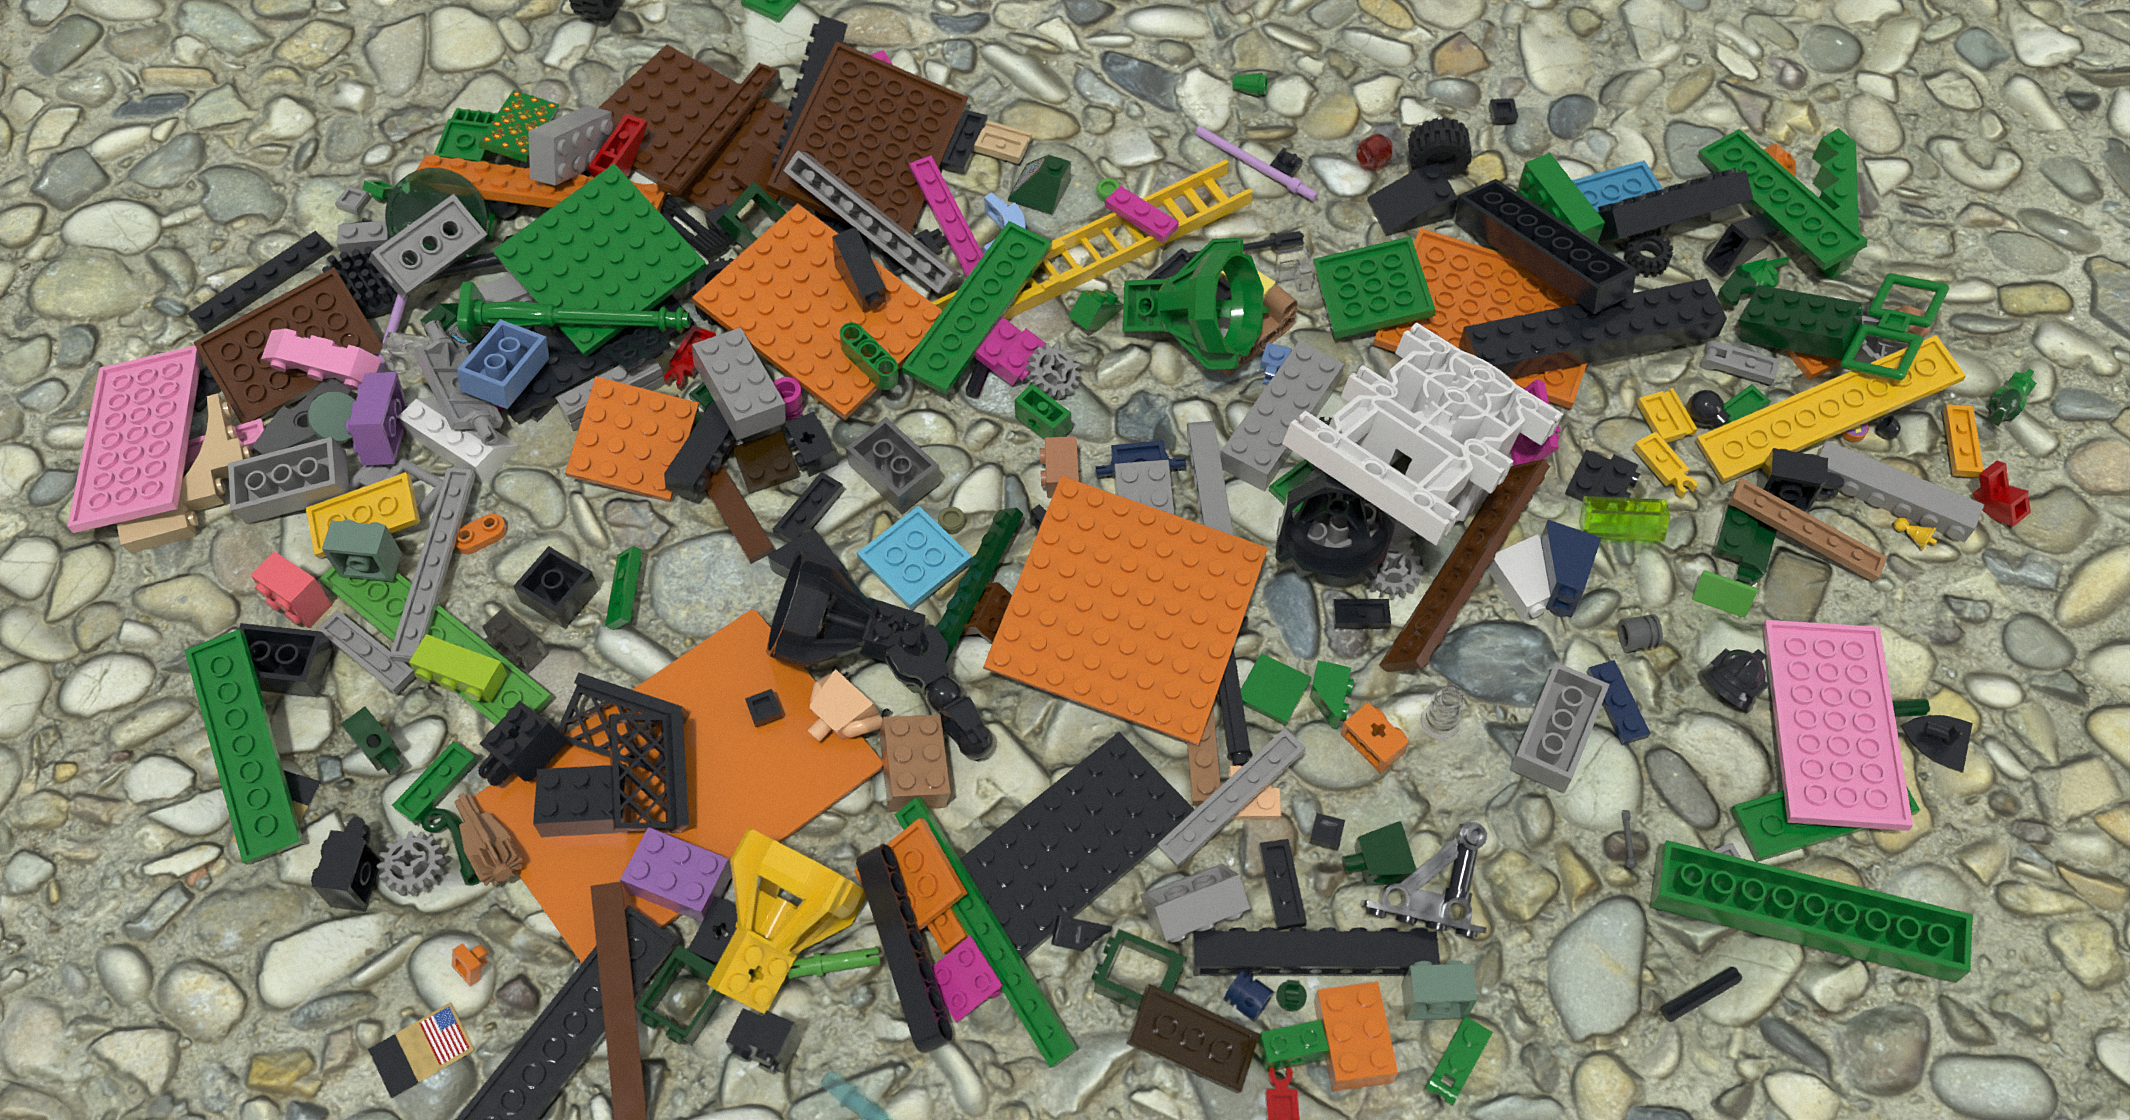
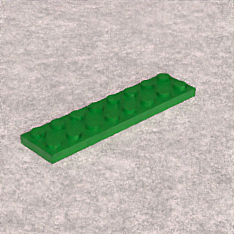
M1738 129L1699 150L1698 158L1714 172L1736 168V172L1747 170L1753 199L1747 202L1758 212L1762 213L1823 270L1867 247L1868 240L1742 130Z
M1008 221L902 365V373L947 395L975 356L976 351L998 324L1052 248V241Z
M238 629L185 649V655L242 863L248 865L304 843L244 631Z

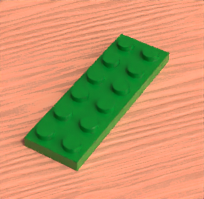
M1907 787L1911 816H1913L1920 809ZM1784 791L1736 804L1731 808V812L1757 862L1870 829L1788 823Z

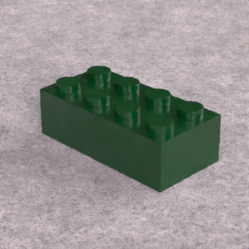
M1758 285L1739 319L1741 342L1842 360L1854 335L1862 324V302Z

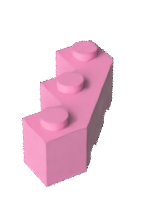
M286 328L271 330L261 358L271 363L270 367L275 370L285 372L287 369L299 368L307 372V376L311 379L323 381V379L336 378L343 381L344 386L352 390H358V385L362 384L365 373H377L381 358L352 345H348L347 348L339 347L332 340L311 335L310 339L302 338L297 335V331Z

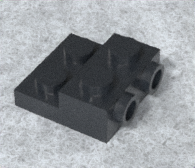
M1586 449L1567 487L1565 495L1615 516L1619 506L1625 508L1631 493L1626 492L1628 487L1634 488L1640 473L1636 472L1639 464L1613 454L1611 459H1608Z

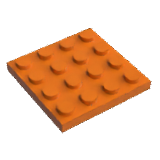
M595 376L565 475L671 503L674 492L665 488L664 473L690 436L699 409V403Z

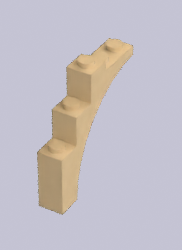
M219 394L207 396L209 415L206 436L199 455L188 473L182 478L178 509L117 523L120 544L131 554L196 537L195 526H198V519L195 511L225 504L223 494L226 493V487L222 479L229 477L228 463L253 457L251 448L242 443L237 436L235 427L230 423L229 417H233V412L229 402H224Z

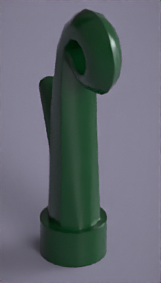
M434 808L429 810L422 817V828L429 833H435L448 825L461 866L460 874L465 885L473 886L481 883L464 851L459 826L462 824L454 813L447 809ZM435 819H441L436 824L431 823Z

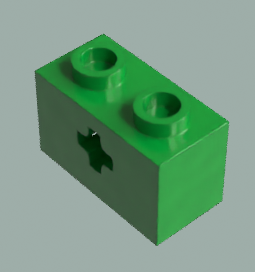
M1031 384L1014 399L1015 418L1043 439L1048 437H1064L1071 431V412L1034 384Z
M1321 1020L1260 1032L1258 1047L1265 1073L1269 1072L1270 1067H1274V1070L1277 1071L1286 1069V1067L1291 1068L1325 1061L1329 1052Z

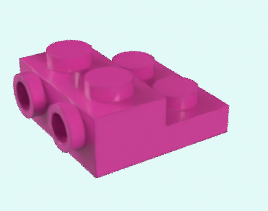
M1003 317L976 351L974 357L1013 387L1018 379L1023 382L1031 372L1025 369V366L1029 363L1028 357L1039 346L1042 348L1046 343L1027 328L1023 332Z

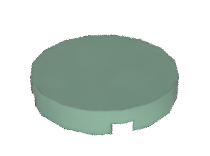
M327 392L319 395L311 403L307 413L308 426L320 440L332 437L338 444L348 442L353 438L347 432L346 422L351 417L352 403L355 400L341 392Z

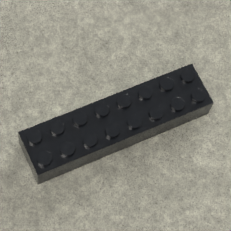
M1493 179L1458 195L1457 222L1593 314L1633 295L1636 268L1499 180Z

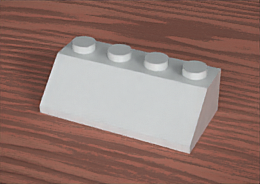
M435 397L415 399L398 416L408 436L456 467L474 470L476 474L475 479L482 484L520 448L518 444L496 430L498 440L491 445H488V442L486 445L482 444L476 429L451 430Z

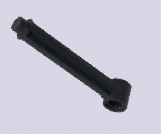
M1233 646L1218 688L1228 751L1227 759L1232 761L1233 766H1243L1253 754L1250 750Z

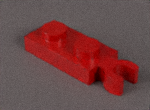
M695 325L691 327L669 362L671 370L667 371L664 375L666 385H669L673 379H678L676 381L677 389H682L685 385V376L694 377L697 369L693 364L692 344L715 337L716 333Z
M1270 1067L1268 1081L1274 1089H1266L1265 1091L1266 1119L1300 1120L1298 1090L1288 1089L1293 1076L1292 1069L1286 1067V1078L1279 1080L1275 1077L1274 1067Z

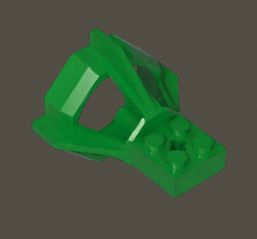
M1212 239L1176 275L1167 279L1124 280L1122 332L1133 334L1171 333L1205 368L1209 370L1237 369L1238 356H1248L1262 331L1263 314H1269V307L1263 306L1264 287L1251 255L1243 253V239ZM1222 270L1228 279L1232 300H1216L1217 285ZM1217 318H1231L1224 338L1221 334Z

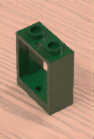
M755 182L716 221L745 250L758 238L735 216L751 199L775 222L787 213Z
M1118 929L1115 938L1111 936L1108 938L1103 951L1107 956L1103 965L1097 963L1091 980L1095 981V993L1138 1010L1143 995L1107 980L1122 945L1168 964L1169 967L1160 989L1171 994L1174 993L1185 967V956L1121 929Z
M678 945L637 1004L636 1009L641 1015L640 1021L653 1030L658 1026L667 1031L665 1036L676 1044L681 1045L684 1041L692 1046L726 996L725 994L713 989L686 1030L654 1010L682 969L708 982L716 966Z

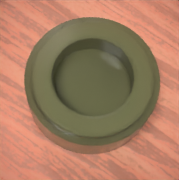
M946 507L938 515V524L948 534L959 533L965 526L964 513L957 507Z

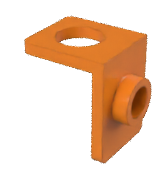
M1778 143L1763 149L1795 176L1796 161L1791 153L1786 152Z

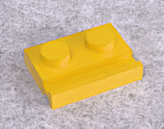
M1674 388L1669 389L1667 392L1661 391L1638 399L1637 405L1653 433L1656 431L1666 443L1682 439L1689 434L1691 436L1695 435L1697 427Z

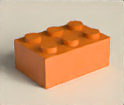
M1378 981L1318 989L1314 998V1006L1317 1020L1322 1021L1329 1046L1326 1065L1332 1092L1393 1083L1398 1075V1069Z

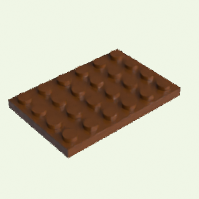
M334 267L193 342L241 424L260 418L262 420L278 412L283 406L287 407L309 395L323 382L309 378L307 372L299 368L287 369L285 372L275 370L270 367L271 363L261 359L271 330L285 328L294 330L302 338L310 339L311 335L334 341L335 345L347 348L348 345H352L377 357L386 352Z

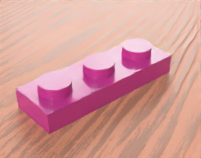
M1121 185L1105 199L1106 208L1162 243L1178 229L1179 222Z

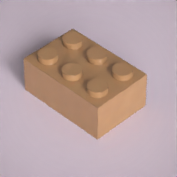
M941 716L883 717L879 736L888 811H899L915 797H921L928 809L945 808L951 793Z

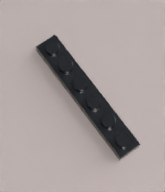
M314 231L189 312L188 316L206 334L331 252L332 249L329 243Z

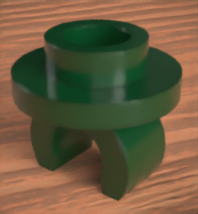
M1287 980L1278 987L1276 1000L1282 1009L1295 1012L1305 1005L1307 993L1300 984V981Z

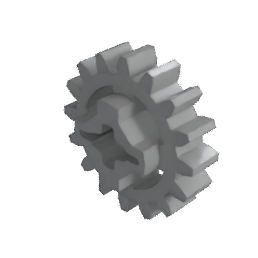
M1046 343L1042 348L1039 346L1028 357L1029 363L1025 366V369L1031 371V373L1026 376V379H1033V384L1046 392L1051 398L1056 395L1059 400L1065 395L1068 396L1079 385L1077 379L1081 377V373L1077 372L1076 369L1080 367V363H1073L1072 360L1075 358V355L1068 356L1067 347L1061 351L1059 350V344L1056 343L1051 347L1049 343Z
M1391 541L1385 561L1378 564L1377 571L1379 573L1377 578L1369 580L1365 575L1364 583L1371 582L1370 590L1379 589L1381 597L1385 593H1389L1390 598L1394 599L1395 593H1399L1403 598L1407 590L1413 592L1415 586L1419 585L1423 566L1419 565L1420 557H1412L1414 551L1412 548L1405 551L1404 543H1401L1399 547H1395L1394 542Z
M409 831L406 839L397 835V843L393 845L388 842L386 844L389 849L388 853L383 852L379 855L384 861L377 864V868L382 872L379 875L380 879L386 883L390 891L396 889L400 896H403L407 890L411 896H415L419 888L423 892H427V884L429 882L434 885L438 883L434 878L435 875L444 874L443 869L439 866L446 863V859L441 855L444 852L440 844H437L438 842L433 836L428 838L424 832H420L415 837L412 831ZM419 847L428 850L429 853L427 854L425 851H420ZM394 874L404 876V880L398 879Z

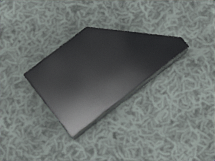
M1057 915L1051 945L1083 951L1101 936L1109 933L1112 930V926Z

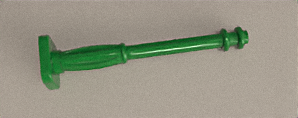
M463 281L461 284L457 314L458 330L468 343H479L483 326L486 324L496 325L500 319L519 327H553L556 323L659 327L662 332H666L668 327H674L679 333H682L685 328L690 327V313L685 312L682 307H679L676 312H668L665 306H662L659 311L556 308L553 304L547 305L521 301L486 302L475 283Z

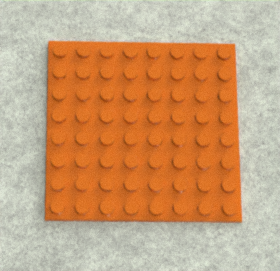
M1061 476L983 669L1199 745L1268 547Z

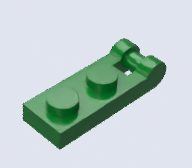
M1465 1016L1425 1090L1431 1094L1435 1092L1444 1097V1102L1453 1107L1493 1032ZM1443 1076L1454 1082L1452 1088L1441 1081Z

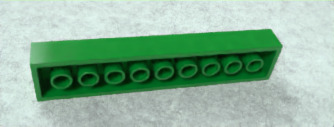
M1668 840L1665 841L1657 853L1650 908L1957 983L1971 971L1973 914Z

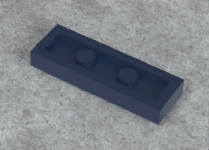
M1615 660L1589 667L1587 675L1610 684L1602 706L1621 745L1648 738L1651 733Z

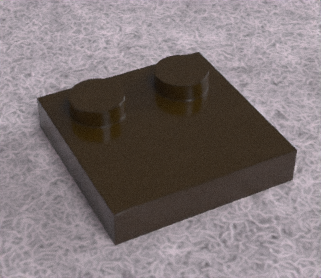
M782 431L732 448L749 494L800 478Z

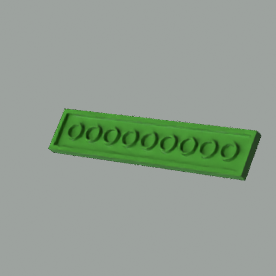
M331 567L318 579L325 588L390 641L394 642L411 582L397 571L393 582L340 577L334 567ZM437 604L428 635L499 660L507 672V676L492 702L483 699L475 701L467 697L464 692L455 690L454 693L495 726L518 701H521L538 714L553 699L550 693Z

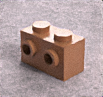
M1076 436L1045 438V448H1040V464H1045L1046 467L1045 471H1041V487H1046L1047 497L1053 496L1061 476L1079 482Z

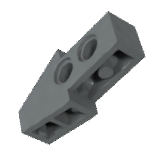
M327 378L292 410L283 406L252 447L256 454L259 456L320 440L308 426L307 413L311 403L319 395L327 392H341L351 396L356 401L352 390L334 378Z

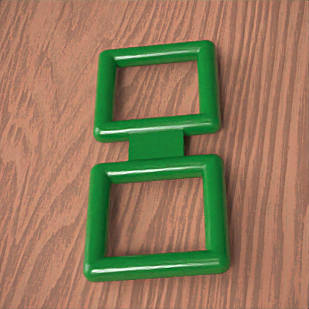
M1894 273L1887 274L1868 309V315L1880 318V323L1878 326L1861 324L1840 362V366L1847 370L1898 381L1903 380L1923 343L1921 335L1908 333L1911 325L1924 328L1932 325L1949 291V285ZM1893 284L1936 292L1924 316L1881 308ZM1867 335L1909 344L1897 369L1854 360Z

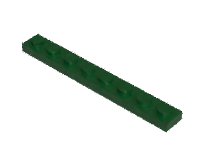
M1017 507L999 510L994 515L993 522L988 532L983 536L977 553L972 557L966 574L959 581L957 591L948 602L941 621L936 625V628L948 644L945 664L1023 516V513ZM906 685L913 693H922L918 687Z

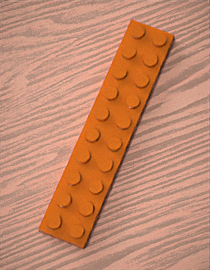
M425 155L410 178L409 183L410 189L552 208L594 177L578 174L555 186L530 179V168L513 167L508 164H489L485 161H466L461 158H443L438 155ZM631 181L660 212L665 198H667V192L658 189L657 184H640Z

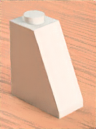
M1537 534L1495 553L1494 560L1486 568L1521 620L1530 616L1535 618L1544 613L1550 599L1542 544Z

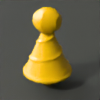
M1898 518L1894 521L1893 527L1896 531H1906L1920 547L1921 551L1924 550L1928 542L1933 545L1936 544L1937 540L1931 538L1936 527L1909 525L1905 518Z

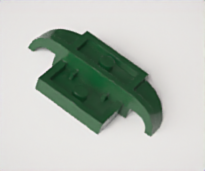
M1728 505L1713 553L1738 561L1734 580L1752 586L1767 572L1777 529L1735 506Z

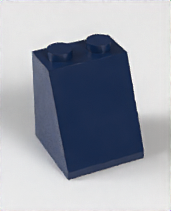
M1547 520L1540 538L1550 590V599L1546 609L1556 615L1572 618L1585 590L1601 537Z

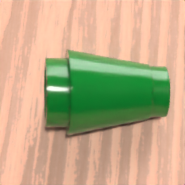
M1262 72L1234 75L1233 90L1256 96L1266 95L1268 76L1263 75Z

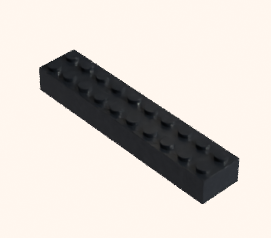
M1705 278L1635 292L1633 295L1595 314L1580 304L1465 326L1459 347L1462 351L1492 364L1510 379L1715 338L1719 336L1727 317L1708 279Z

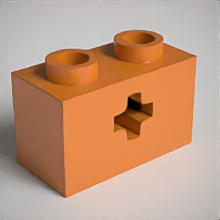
M1369 702L1344 721L1341 735L1380 774L1405 754L1409 743L1405 733L1387 721L1385 714L1379 708H1374Z

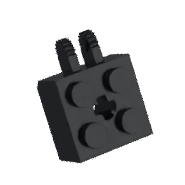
M1773 448L1757 476L1756 486L1805 512L1810 509L1817 497L1835 498L1838 494V489L1844 485L1845 481L1840 474L1828 472V458L1793 452L1788 449Z
M518 701L479 743L490 755L478 767V774L480 777L488 779V783L492 786L502 784L512 773L524 782L532 781L537 776V769H543L568 740L546 719L521 701Z
M354 816V818L348 820L349 822L345 826L344 831L330 830L328 839L323 842L321 847L322 857L318 868H315L312 873L311 887L331 908L366 912L379 872L377 864L382 863V861L369 846L371 828L365 824L361 817Z

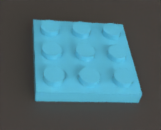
M919 505L857 552V558L910 610L968 566L972 559V556Z

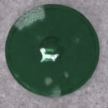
M435 167L414 171L401 179L390 193L385 210L388 234L390 238L394 237L452 194L458 198L483 230L488 233L489 213L485 199L479 189L468 178L455 171ZM443 229L446 235L454 236L450 229ZM484 241L461 258L474 256L480 250ZM423 243V247L426 250H434L431 244Z

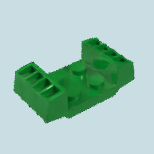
M456 108L453 116L446 123L434 155L451 159L461 158L474 162L486 161L489 151L479 148V140L497 113Z

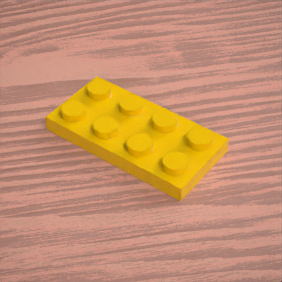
M407 472L306 507L313 552L319 559L326 557L322 547L331 520H352L357 523L366 524L377 522L386 525L390 534L420 523L412 479Z

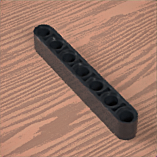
M881 844L859 855L856 859V864L913 1043L917 1050L924 1054L951 1042L953 1032L896 857L887 844Z

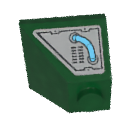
M1048 154L1027 163L1008 197V202H1015L1017 205L1053 216L1071 182V161Z
M459 303L437 304L420 320L424 330L428 322L434 320L436 324V321H440L446 336L452 339L455 346L466 347L472 344L466 341L457 327ZM486 324L483 326L481 338L485 337L495 325Z

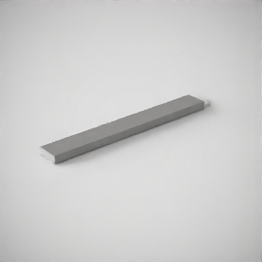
M447 467L389 657L392 661L409 662L424 636L429 633L476 476L472 469Z

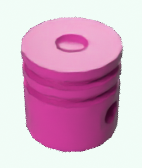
M782 377L775 380L773 383L785 402V420L798 418L804 411V400L799 382L790 377Z

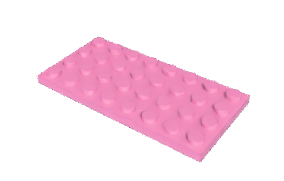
M195 345L99 368L67 525L73 533L178 509L202 360Z
M1765 620L1763 632L1788 823L1910 831L1913 822L1880 627Z

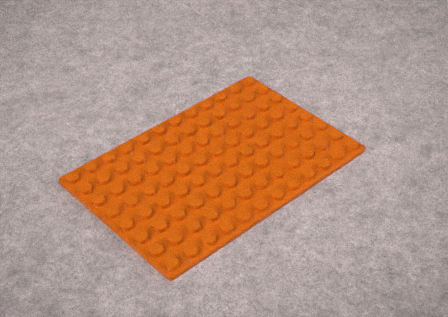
M754 609L749 610L632 689L683 706L689 713L685 725L683 724L689 826L681 833H670L669 830L657 831L726 857L729 861L747 829H754L781 843L883 768L882 760L861 735L841 740L830 731L818 742L807 731L818 720L809 709L811 704L810 698L816 681L803 666L770 657L766 653L771 628ZM772 689L781 710L782 718L755 727L745 698ZM614 705L601 710L606 722L609 721L608 716L610 714H620L618 707ZM598 713L584 721V724L588 731L601 725L602 722ZM624 722L617 723V732L621 736L628 733ZM661 724L653 727L657 738L661 735ZM577 726L565 734V736L573 738L582 734L581 726ZM605 730L590 736L593 745L597 747L609 742ZM646 730V732L652 737L650 730ZM640 734L635 736L639 748L649 744ZM586 738L581 740L582 742L587 743ZM565 744L543 769L610 765V758ZM625 747L619 752L621 755L630 753ZM652 748L644 757L655 766L660 754L655 748ZM635 766L630 770L642 782L652 774L650 771ZM512 773L502 784L498 786L490 785L472 798L481 814L488 812L507 831L522 858V862H520L522 869H516L515 871L582 963L596 946L590 886L620 882L621 876L646 831L541 837L533 825L537 776L532 781L524 782ZM656 776L646 784L658 797L664 792V783ZM632 782L633 794L634 791L638 788V786ZM642 790L632 798L643 811L654 802ZM665 795L661 798V800H662L664 803H665ZM657 804L647 813L655 822H666V812ZM631 808L630 823H634L640 816ZM622 884L625 909L630 905L661 929L681 915L627 893Z

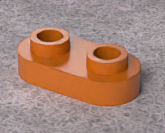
M487 514L461 527L455 543L456 550L461 554L468 555L501 540L507 532V526L503 518L498 514Z

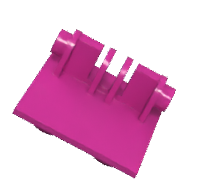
M972 936L966 938L932 966L943 1003L956 1023L987 998L995 999L1002 993L1000 988L1003 984Z

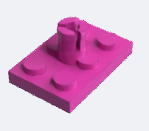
M1536 379L1524 388V390L1549 404L1545 382ZM1559 425L1551 437L1547 436V440L1542 445L1519 432L1510 450L1512 460L1514 461L1513 466L1545 459L1559 449L1558 439L1560 436L1556 435V433H1561Z

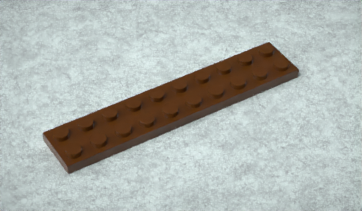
M1544 459L1511 466L1504 481L1500 485L1497 484L1495 490L1491 494L1489 493L1379 664L1386 672L1423 669L1429 663L1433 651L1443 641V635L1449 626L1455 622L1457 613L1462 605L1469 600V594L1474 586L1482 579L1483 572L1488 564L1494 560L1498 548L1508 538L1510 529L1520 519L1522 510L1532 500L1534 491L1544 481V476L1550 468V465Z

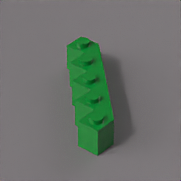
M1837 128L1821 138L1812 158L1821 167L1812 184L1821 191L1819 198L1859 232L1856 142L1841 129ZM1857 253L1826 270H1823L1815 262L1814 264L1832 280L1850 268Z

